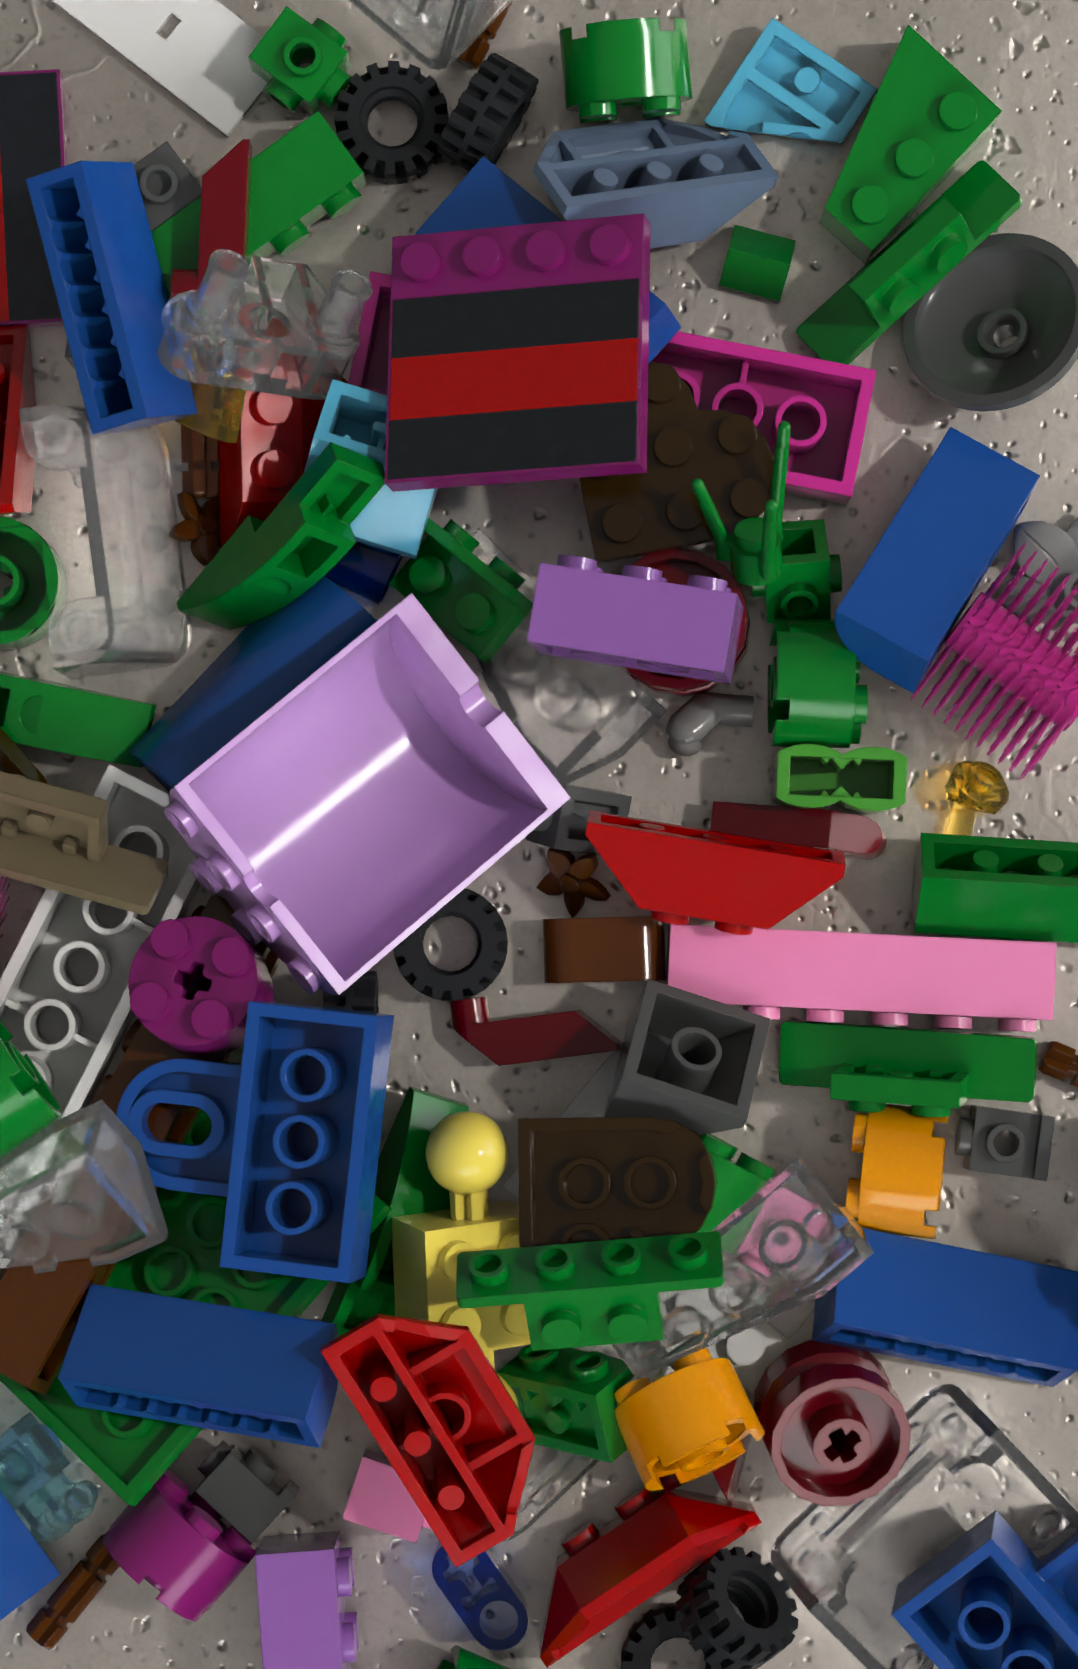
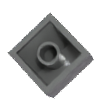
M647 979L627 1025L604 1117L662 1118L677 1121L699 1135L744 1127L748 1118L770 1018Z

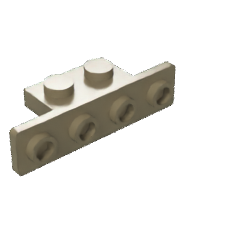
M0 771V876L142 915L150 912L168 875V862L164 859L108 844V800L93 797L84 792L71 791L31 780L22 775Z

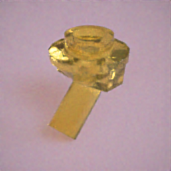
M963 761L953 768L945 785L947 800L954 802L946 834L972 836L978 812L995 815L1009 801V790L1002 774L994 766L982 761Z

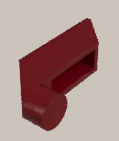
M249 139L241 140L202 176L198 269H173L171 281L172 308H202L247 269L252 146Z
M713 801L710 827L712 831L843 851L844 855H854L861 859L876 858L886 847L887 838L884 830L875 821L866 816L826 809H798L786 806Z
M487 996L449 1001L453 1029L498 1066L621 1050L623 1042L582 1010L490 1022Z

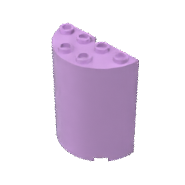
M412 593L175 785L169 792V805L164 808L167 819L183 836L196 858L190 864V869L198 882L212 895L220 892L235 911L230 916V919L241 936L253 946L262 941L287 965L289 972L296 982L310 994H314L320 989L333 995H340L571 798L505 712L495 708L486 699L478 684L480 680Z

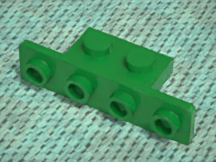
M978 161L798 326L796 330L797 335L819 359L849 365L1023 204L1020 194L986 161Z
M787 1020L781 1025L780 1083L783 1085L830 1088V1099L848 1100V1109L852 1111L880 1112L889 1103L912 1105V1114L917 1116L947 1117L951 1115V1108L959 1109L969 1098L1028 1103L1035 1097L1037 1040L1034 1037Z
M717 1231L462 1252L457 1256L456 1298L458 1306L460 1308H475L524 1303L532 1351L664 1340V1321L659 1292L716 1288L724 1284L721 1234Z

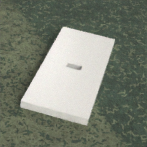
M51 0L227 138L264 92L263 88L267 82L252 71L248 56L263 36L217 0ZM173 16L180 22L165 40L158 33Z

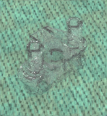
M219 249L210 255L209 264L198 289L176 295L162 309L161 322L164 334L158 345L157 356L161 364L178 378L193 383L311 400H326L332 379L341 381L351 357L354 356L360 346V334L355 324L373 289L370 288L371 282L364 275L351 269L336 271L327 291L307 264L253 256L249 264L242 255L228 249Z

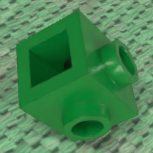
M287 6L248 56L252 71L267 82L263 91L277 104L291 113H294L298 106L310 115L316 113L323 103L331 108L337 102L341 90L346 91L349 86V79L352 77L347 73L351 67L349 54L343 48L347 40L322 19L316 18L311 25ZM304 63H311V65L306 68H299V66Z
M824 519L782 522L783 572L778 579L770 584L751 586L752 599L764 598L767 624L772 623L773 618L831 619V593L842 592V572L840 555L829 554Z

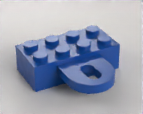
M248 1001L242 1064L193 1058L170 1059L146 1068L127 1086L117 1109L116 1135L120 1150L129 1166L147 1182L164 1189L227 1197L219 1267L351 1283L366 1277L394 1015L275 1001ZM159 1103L198 1107L208 1114L211 1120V1132L206 1141L200 1145L163 1141L156 1138L150 1131L148 1125L149 1114Z
M995 1510L897 1584L891 1615L939 1669H1078V1533L1042 1560H1039Z

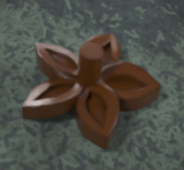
M182 491L177 494L180 512L185 520L174 525L168 537L180 542L191 541L190 548L193 556L203 566H206L217 554L218 547L221 548L219 496L211 498L200 507L192 496Z
M548 849L547 865L550 872L540 881L536 887L537 889L552 896L564 893L565 906L572 918L584 906L585 897L595 901H607L611 896L608 890L599 881L590 877L598 867L596 853L582 855L575 860L574 855L569 851Z

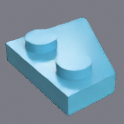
M772 18L704 122L717 129L843 144L878 89Z

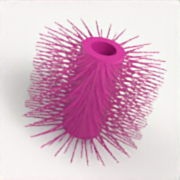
M1025 544L1020 547L1009 563L1005 565L986 593L981 592L963 614L944 642V645H946L945 649L925 674L926 676L910 699H914L917 693L921 691L952 650L957 654L931 689L932 691L924 700L922 708L937 693L957 664L962 659L968 662L947 689L946 694L938 703L939 705L934 710L932 716L936 715L948 698L953 695L973 666L978 669L975 672L976 675L953 704V708L943 722L944 724L960 708L967 696L969 697L979 680L983 679L985 674L990 678L980 688L981 691L960 718V722L955 727L954 732L958 731L971 713L976 710L982 699L988 695L995 682L999 684L998 690L976 718L975 723L965 737L966 740L969 736H972L978 726L980 727L989 712L993 711L1002 695H1005L1007 691L1011 693L990 721L989 726L977 742L976 748L980 747L994 728H997L1007 711L1008 713L1019 698L1021 701L1018 703V708L1008 718L1006 725L996 736V740L990 746L991 749L987 753L989 756L991 752H994L1010 730L1014 729L1025 710L1027 712L1031 707V712L1024 718L1025 721L1011 737L1013 739L998 759L1002 763L1016 744L1020 743L1030 726L1031 728L1041 714L1040 720L1042 719V721L1027 737L1029 739L1018 751L1019 754L1009 768L1010 772L1013 768L1017 767L1022 758L1026 757L1033 745L1037 744L1048 725L1049 728L1052 723L1054 726L1046 733L1047 737L1033 752L1034 755L1025 765L1026 768L1021 773L1020 780L1028 772L1032 771L1039 759L1040 761L1042 760L1051 744H1055L1062 730L1066 731L1078 717V647L1072 656L1069 655L1073 650L1071 648L1078 641V627H1075L1064 646L1061 645L1060 648L1057 646L1068 633L1067 630L1078 618V605L1072 613L1070 612L1062 626L1057 628L1051 640L1047 639L1050 630L1063 616L1062 613L1078 592V585L1063 600L1056 612H1053L1043 629H1040L1039 632L1034 630L1057 600V596L1065 587L1070 574L1057 586L1053 594L1047 598L1029 625L1024 622L1028 618L1027 615L1041 599L1040 597L1057 574L1056 572L1059 567L1042 583L1020 615L1016 617L1012 613L1023 601L1022 598L1043 571L1048 558L1034 572L1029 581L1025 583L1007 609L1002 604L1028 569L1037 551L1020 568L996 601L990 598L1020 556Z

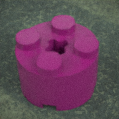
M193 916L176 920L168 919L160 922L138 949L129 972L130 1006L134 1014L152 1034L178 1053L194 1059L216 1060L228 1056V1053L243 1046L248 1001H274V986L261 955L236 930L213 918ZM207 978L211 982L209 991H197L195 996H193L192 992L196 984H203Z
M168 1469L135 1507L128 1505L111 1524L110 1529L103 1538V1544L109 1554L136 1583L140 1584L145 1579L161 1592L156 1597V1600L174 1613L194 1622L198 1621L214 1605L251 1562L258 1549L254 1542H249L232 1525L228 1528L221 1521L222 1516L197 1492L194 1491L190 1494L186 1484Z

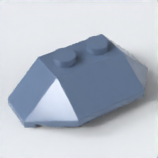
M661 118L554 131L551 133L533 170V174L566 220L644 213L651 223L650 249L703 241L773 188L779 178V175L748 134L729 131L728 135L725 136L704 126Z

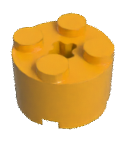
M887 1104V1107L880 1112L869 1114L856 1113L853 1127L852 1152L863 1153L861 1179L849 1178L845 1217L858 1218V1227L902 1236L936 1239L938 1226L925 1225L927 1211H940L947 1139L945 1137H935L934 1132L935 1122L948 1124V1116H917L912 1114V1106Z
M708 1348L694 1350L680 1357L672 1364L674 1372L652 1383L648 1377L640 1378L627 1383L614 1393L618 1407L615 1409V1416L621 1437L647 1490L656 1491L664 1489L659 1478L674 1473L680 1484L702 1477L745 1453L746 1450L741 1440L749 1433L757 1442L764 1436V1429L731 1361L727 1358L713 1359Z

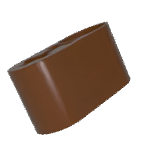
M650 916L543 919L544 983L666 980L664 922L654 920Z

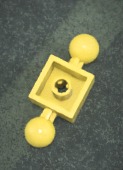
M462 1111L445 1117L433 1128L428 1137L425 1151L426 1163L431 1175L439 1185L449 1191L450 1209L392 1217L395 1316L468 1326L495 1370L494 1350L531 1344L524 1303L460 1308L456 1298L457 1256L462 1252L520 1248L519 1205L508 1200L488 1203V1189L499 1181L508 1164V1142L504 1132L494 1120L481 1113ZM497 1373L518 1407V1398L514 1389Z

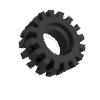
M388 61V67L378 68L377 63L366 66L367 73L362 76L355 73L349 79L350 86L346 91L342 89L338 96V109L335 110L334 114L337 137L362 169L364 176L367 174L374 176L375 182L386 184L387 179H394L398 185L408 183L407 178L413 175H417L419 179L428 173L427 168L432 163L437 165L442 158V155L437 152V146L442 138L440 136L443 129L449 122L445 96L443 93H440L437 82L430 75L426 78L421 74L420 68L412 64L409 65L408 69L400 67L399 61ZM384 101H402L409 105L417 116L416 131L404 144L398 146L383 145L377 142L368 130L370 113L378 104Z

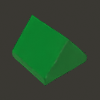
M735 225L718 287L779 303L796 241Z

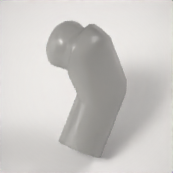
M708 692L695 694L670 716L666 727L667 734L669 735V748L677 755L692 756L701 750V740L716 725L752 727L754 696Z

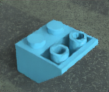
M332 379L313 436L304 473L330 442L381 462L385 471L387 395ZM384 484L350 524L355 540L416 559L438 488L393 492Z

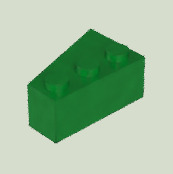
M907 25L819 221L821 225L865 265L991 131L1002 113L999 107L909 25Z

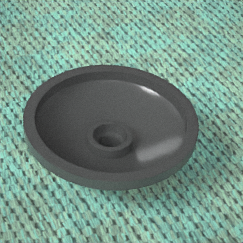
M1018 233L989 235L905 312L903 345L912 371L921 384L939 400L954 407L970 411L1004 410L1019 406L1042 395L1059 382L1078 359V267L1063 250L1044 239ZM1013 336L1017 337L1012 344L1000 347L1005 339Z

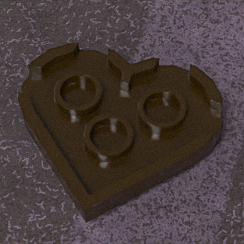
M651 361L648 364L647 473L579 478L594 559L597 561V564L714 542L691 487V482L695 478L703 480L727 534H732L735 526L743 519L760 517L765 511V503L770 499L774 458L766 438L756 429L753 421L744 415L732 414L725 410H698L689 386L679 377L677 371L668 364Z
M656 1117L518 1118L520 1248L696 1233L704 1226L706 1218L714 1207L718 1179L713 1156L706 1148L703 1138L697 1132L689 1130L677 1121Z

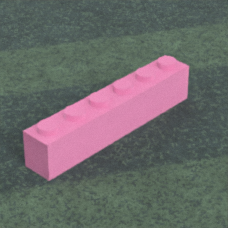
M669 924L666 985L724 1004L742 1005V1010L780 1020L781 1007L806 1008V1021L844 1023L845 1010L870 1011V1024L908 1026L909 1013L934 1014V1027L972 1029L973 1016L998 1017L997 1030L1036 1032L1037 1019L1053 1020L1057 943L783 929L767 930L761 928H753L751 935H736L717 930L714 926Z

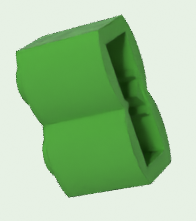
M793 745L780 750L773 756L772 801L780 806L798 809H823L837 804L848 811L861 814L887 812L906 803L907 757L897 751L882 747H863L842 755L840 752L823 745Z

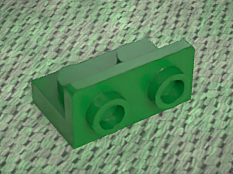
M429 518L425 528L429 535L420 545L416 559L409 558L389 584L405 598L412 593L434 622L487 664L532 610L533 602L518 591L525 582V579L497 556L493 558L489 565H486L475 556L473 552L480 542L452 519L442 529Z
M531 1344L524 1346L515 1358L496 1372L514 1389L518 1398V1409L535 1435L534 1444L612 1463L627 1450L615 1416L617 1404L614 1393L635 1376L633 1362L606 1356L602 1352H587L574 1348L532 1351Z

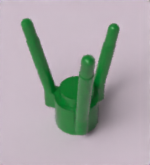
M781 421L778 425L770 499L765 503L763 518L750 517L743 519L735 526L732 534H727L703 480L695 478L691 482L697 503L715 541L717 560L731 561V570L734 578L741 584L748 586L770 584L778 579L783 572L781 541L783 540L782 516L791 425L787 421Z

